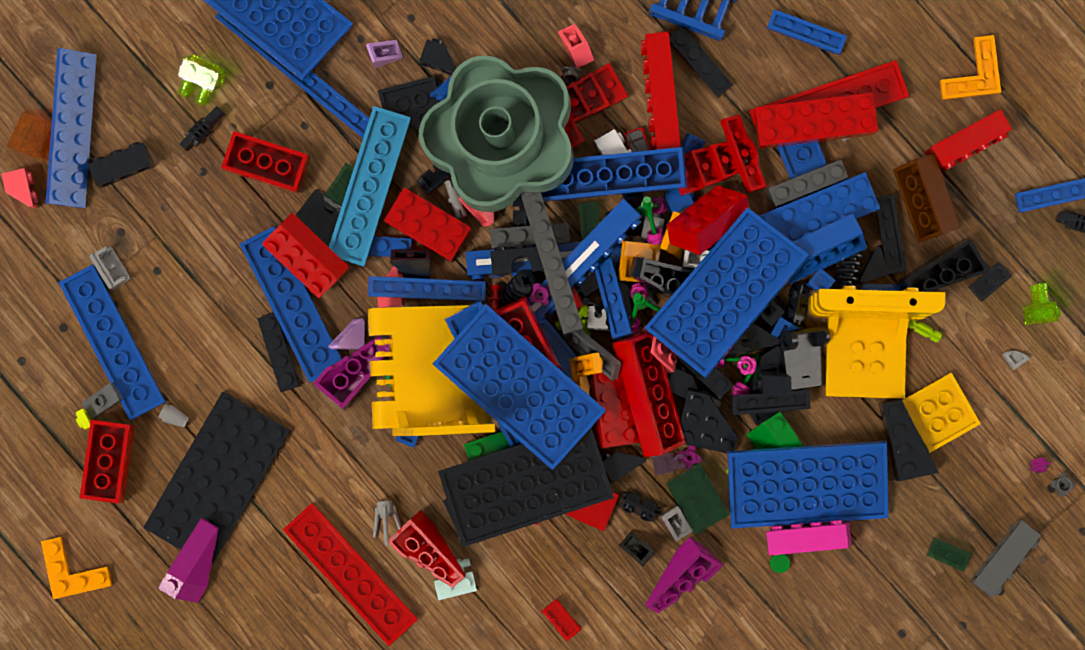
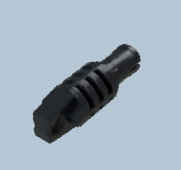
M216 106L205 118H200L184 134L186 137L182 140L180 146L186 151H189L194 145L197 147L213 131V126L225 113Z
M1072 211L1068 213L1059 212L1057 214L1056 222L1064 224L1065 228L1085 233V215Z

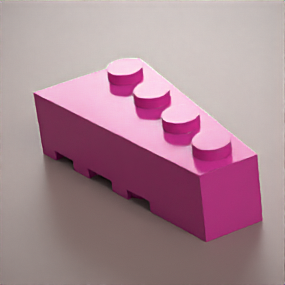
M842 520L830 521V524L813 522L810 523L811 526L804 527L803 524H792L791 528L783 529V525L772 526L771 530L766 532L769 555L849 548L852 545L849 522H842Z

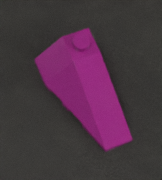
M381 337L375 338L357 351L327 367L314 381L313 385L345 411L373 377L370 376V361H380V357H376L375 353L378 351L389 352V344L375 345V340H383Z
M204 518L200 519L158 589L174 599L196 603L200 601L209 585V574L213 563L212 557L219 530L217 526Z
M689 537L675 552L645 606L656 613H660L678 601L679 595L686 591L690 593L694 590V585L702 580L703 582L709 580L723 564L700 542Z

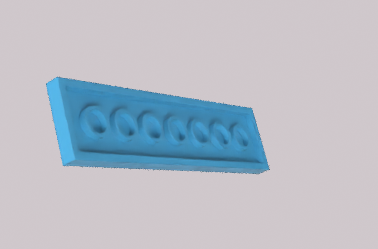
M373 106L329 248L343 261L365 267L411 117Z

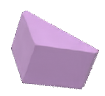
M397 40L368 43L366 45L375 68L403 58Z
M362 318L353 319L328 347L330 349L358 350L364 346L365 321Z

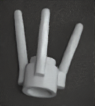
M392 501L377 502V508H375L373 538L377 537L380 515V518H383L385 546H388L387 517H392L391 513H393L398 530L402 527L397 514V508L393 506Z

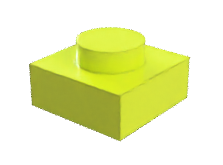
M81 409L76 412V422L80 428L89 430L90 421L93 419L90 418L86 409Z

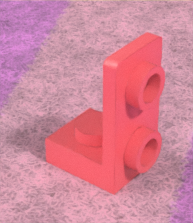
M653 337L651 353L665 366L666 373L674 372L677 355Z

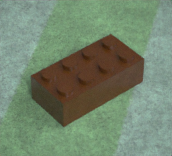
M935 154L917 158L893 169L918 243L960 229Z

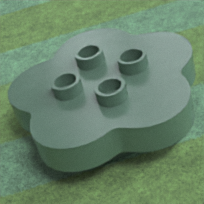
M476 56L460 64L452 74L447 97L429 109L423 117L419 128L420 145L432 164L451 174L453 185L459 196L468 206L482 212L499 211L512 204L523 192L536 193L552 190L562 184L569 176L574 160L573 149L569 137L564 130L571 113V101L566 85L557 74L545 68L529 67L514 70L507 63L496 57Z

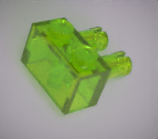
M193 54L184 57L178 72V76L183 79L177 94H182V97L189 98L193 83H195L200 88L194 102L196 104L200 102L199 105L206 106L210 93L220 88L226 70Z
M1047 283L1030 286L1032 303L1023 307L1025 326L1057 322L1060 317V308L1056 306V302L1049 300Z

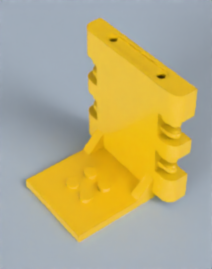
M843 286L841 289H819L817 293L810 296L808 304L810 314L817 318H827V329L830 333V340L826 345L825 396L905 399L909 320H921L940 312L945 306V292H919V288H906L903 291L856 290V286Z
M470 305L368 309L369 336L389 337V339L375 340V345L378 346L389 344V352L378 351L375 353L376 357H389V360L370 361V376H390L388 380H377V385L390 384L391 392L380 391L377 393V397H391V401L372 402L373 429L392 428L393 436L495 432V424H490L491 415L433 365V362L454 340L445 318Z

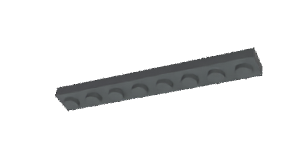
M523 192L520 195L563 334L566 335L582 330L581 320L541 192Z

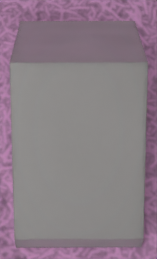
M674 506L660 515L676 542L692 532L678 506Z

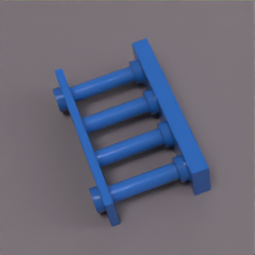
M660 0L657 4L652 3L648 15L680 27L683 26L685 29L721 42L725 30H722L721 23L730 1L736 3V0H722L714 23H711V25L703 23V16L710 0H701L697 13L693 18L685 16L684 13L689 0H681L675 11L667 9L668 0Z

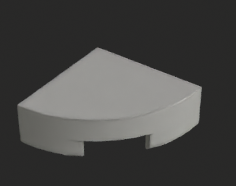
M1007 351L1001 354L1012 370H1015L1030 359L1026 354L1019 351Z

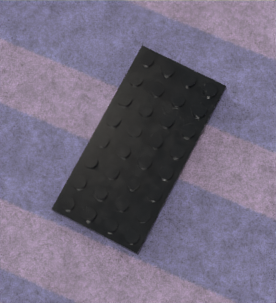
M222 391L143 528L181 550L200 519L204 518L219 528L212 557L213 566L291 430Z
M592 428L585 433L553 470L525 445L520 444L438 471L462 547L614 498Z

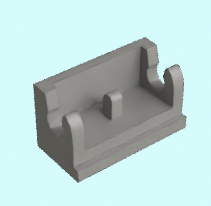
M105 246L89 256L109 289L114 291L131 280L130 275L111 246L108 248Z
M589 306L587 328L595 331H610L605 309H602L601 315L598 314L595 306Z

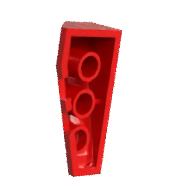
M421 510L388 540V543L400 556L416 562V566L421 569L424 567L429 570L435 578L451 588H454L466 576L436 526Z

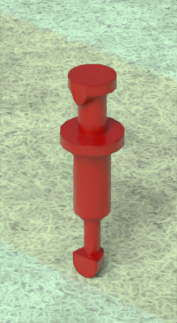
M492 285L493 296L489 297V301H491V308L496 311L498 310L499 302H501L500 297H498L501 286Z

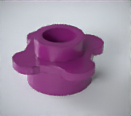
M539 283L534 284L530 300L547 305L549 303L548 297L551 293L549 286L543 287Z
M689 446L687 450L678 453V458L682 459L683 466L686 469L691 468L695 463L701 462V457L697 455L694 446Z
M1046 458L1032 460L1030 462L1032 468L1029 470L1035 471V473L1045 472L1049 465H1051V462H1047Z

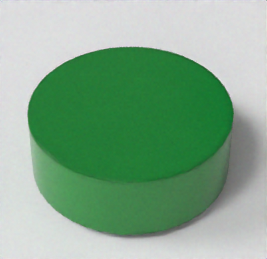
M779 554L773 555L770 558L769 564L776 573H784L789 569L790 561L786 555Z

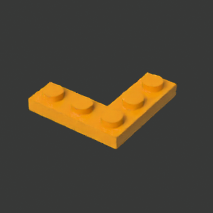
M994 35L975 37L973 39L978 76L940 80L942 100L1001 93Z
M599 353L569 359L572 380L588 394L590 382L587 380V376L602 373L603 361Z
M62 537L41 541L53 599L113 586L109 566L70 575Z

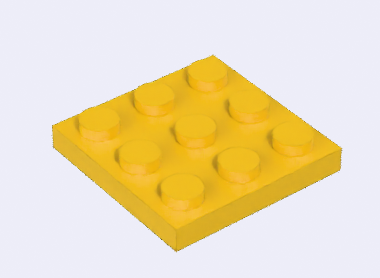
M952 373L943 376L902 400L929 453L981 424Z

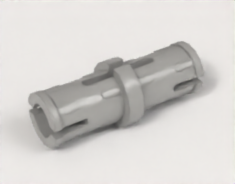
M452 180L445 181L444 184L450 198L448 202L452 205L455 218L466 217L464 205L458 199L460 196Z

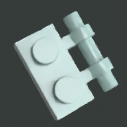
M461 558L456 559L463 571L464 567L471 566L469 558L463 560ZM473 572L465 573L466 576L454 588L440 580H435L434 584L438 600L477 591Z

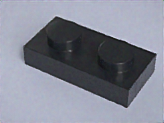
M997 262L989 269L990 272L983 274L968 287L980 302H983L1012 277L1000 262Z

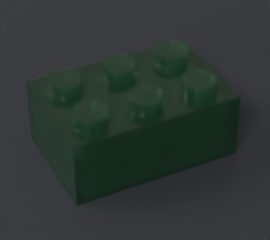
M700 463L695 464L665 482L666 487L695 535L730 515Z

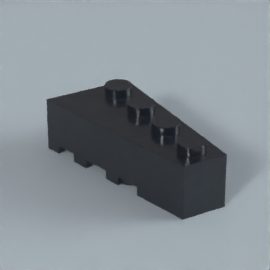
M963 238L900 278L899 282L904 289L919 288V292H931L988 273L990 270L970 238Z
M633 257L629 276L670 298L693 270L650 259Z
M896 400L878 404L896 481L939 473L903 401Z

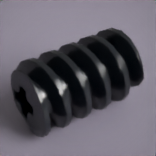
M856 253L843 259V261L837 262V265L842 268H838L835 271L840 276L834 277L838 283L833 284V287L841 289L843 286H856L858 288L853 281L860 279L855 276V273H861V270L857 269L856 266L863 265L862 262L858 261V258H864L863 254Z
M523 269L518 271L500 291L501 301L508 305L525 296L528 298L533 293V285L537 283L536 276L529 270Z

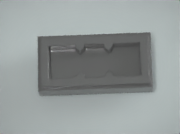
M112 382L81 403L90 418L94 419L123 398L114 382Z

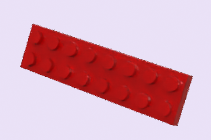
M897 60L763 106L873 93L876 109L909 97ZM751 109L749 113L756 130L754 109Z
M313 503L283 529L289 538L388 647L418 620L412 611Z

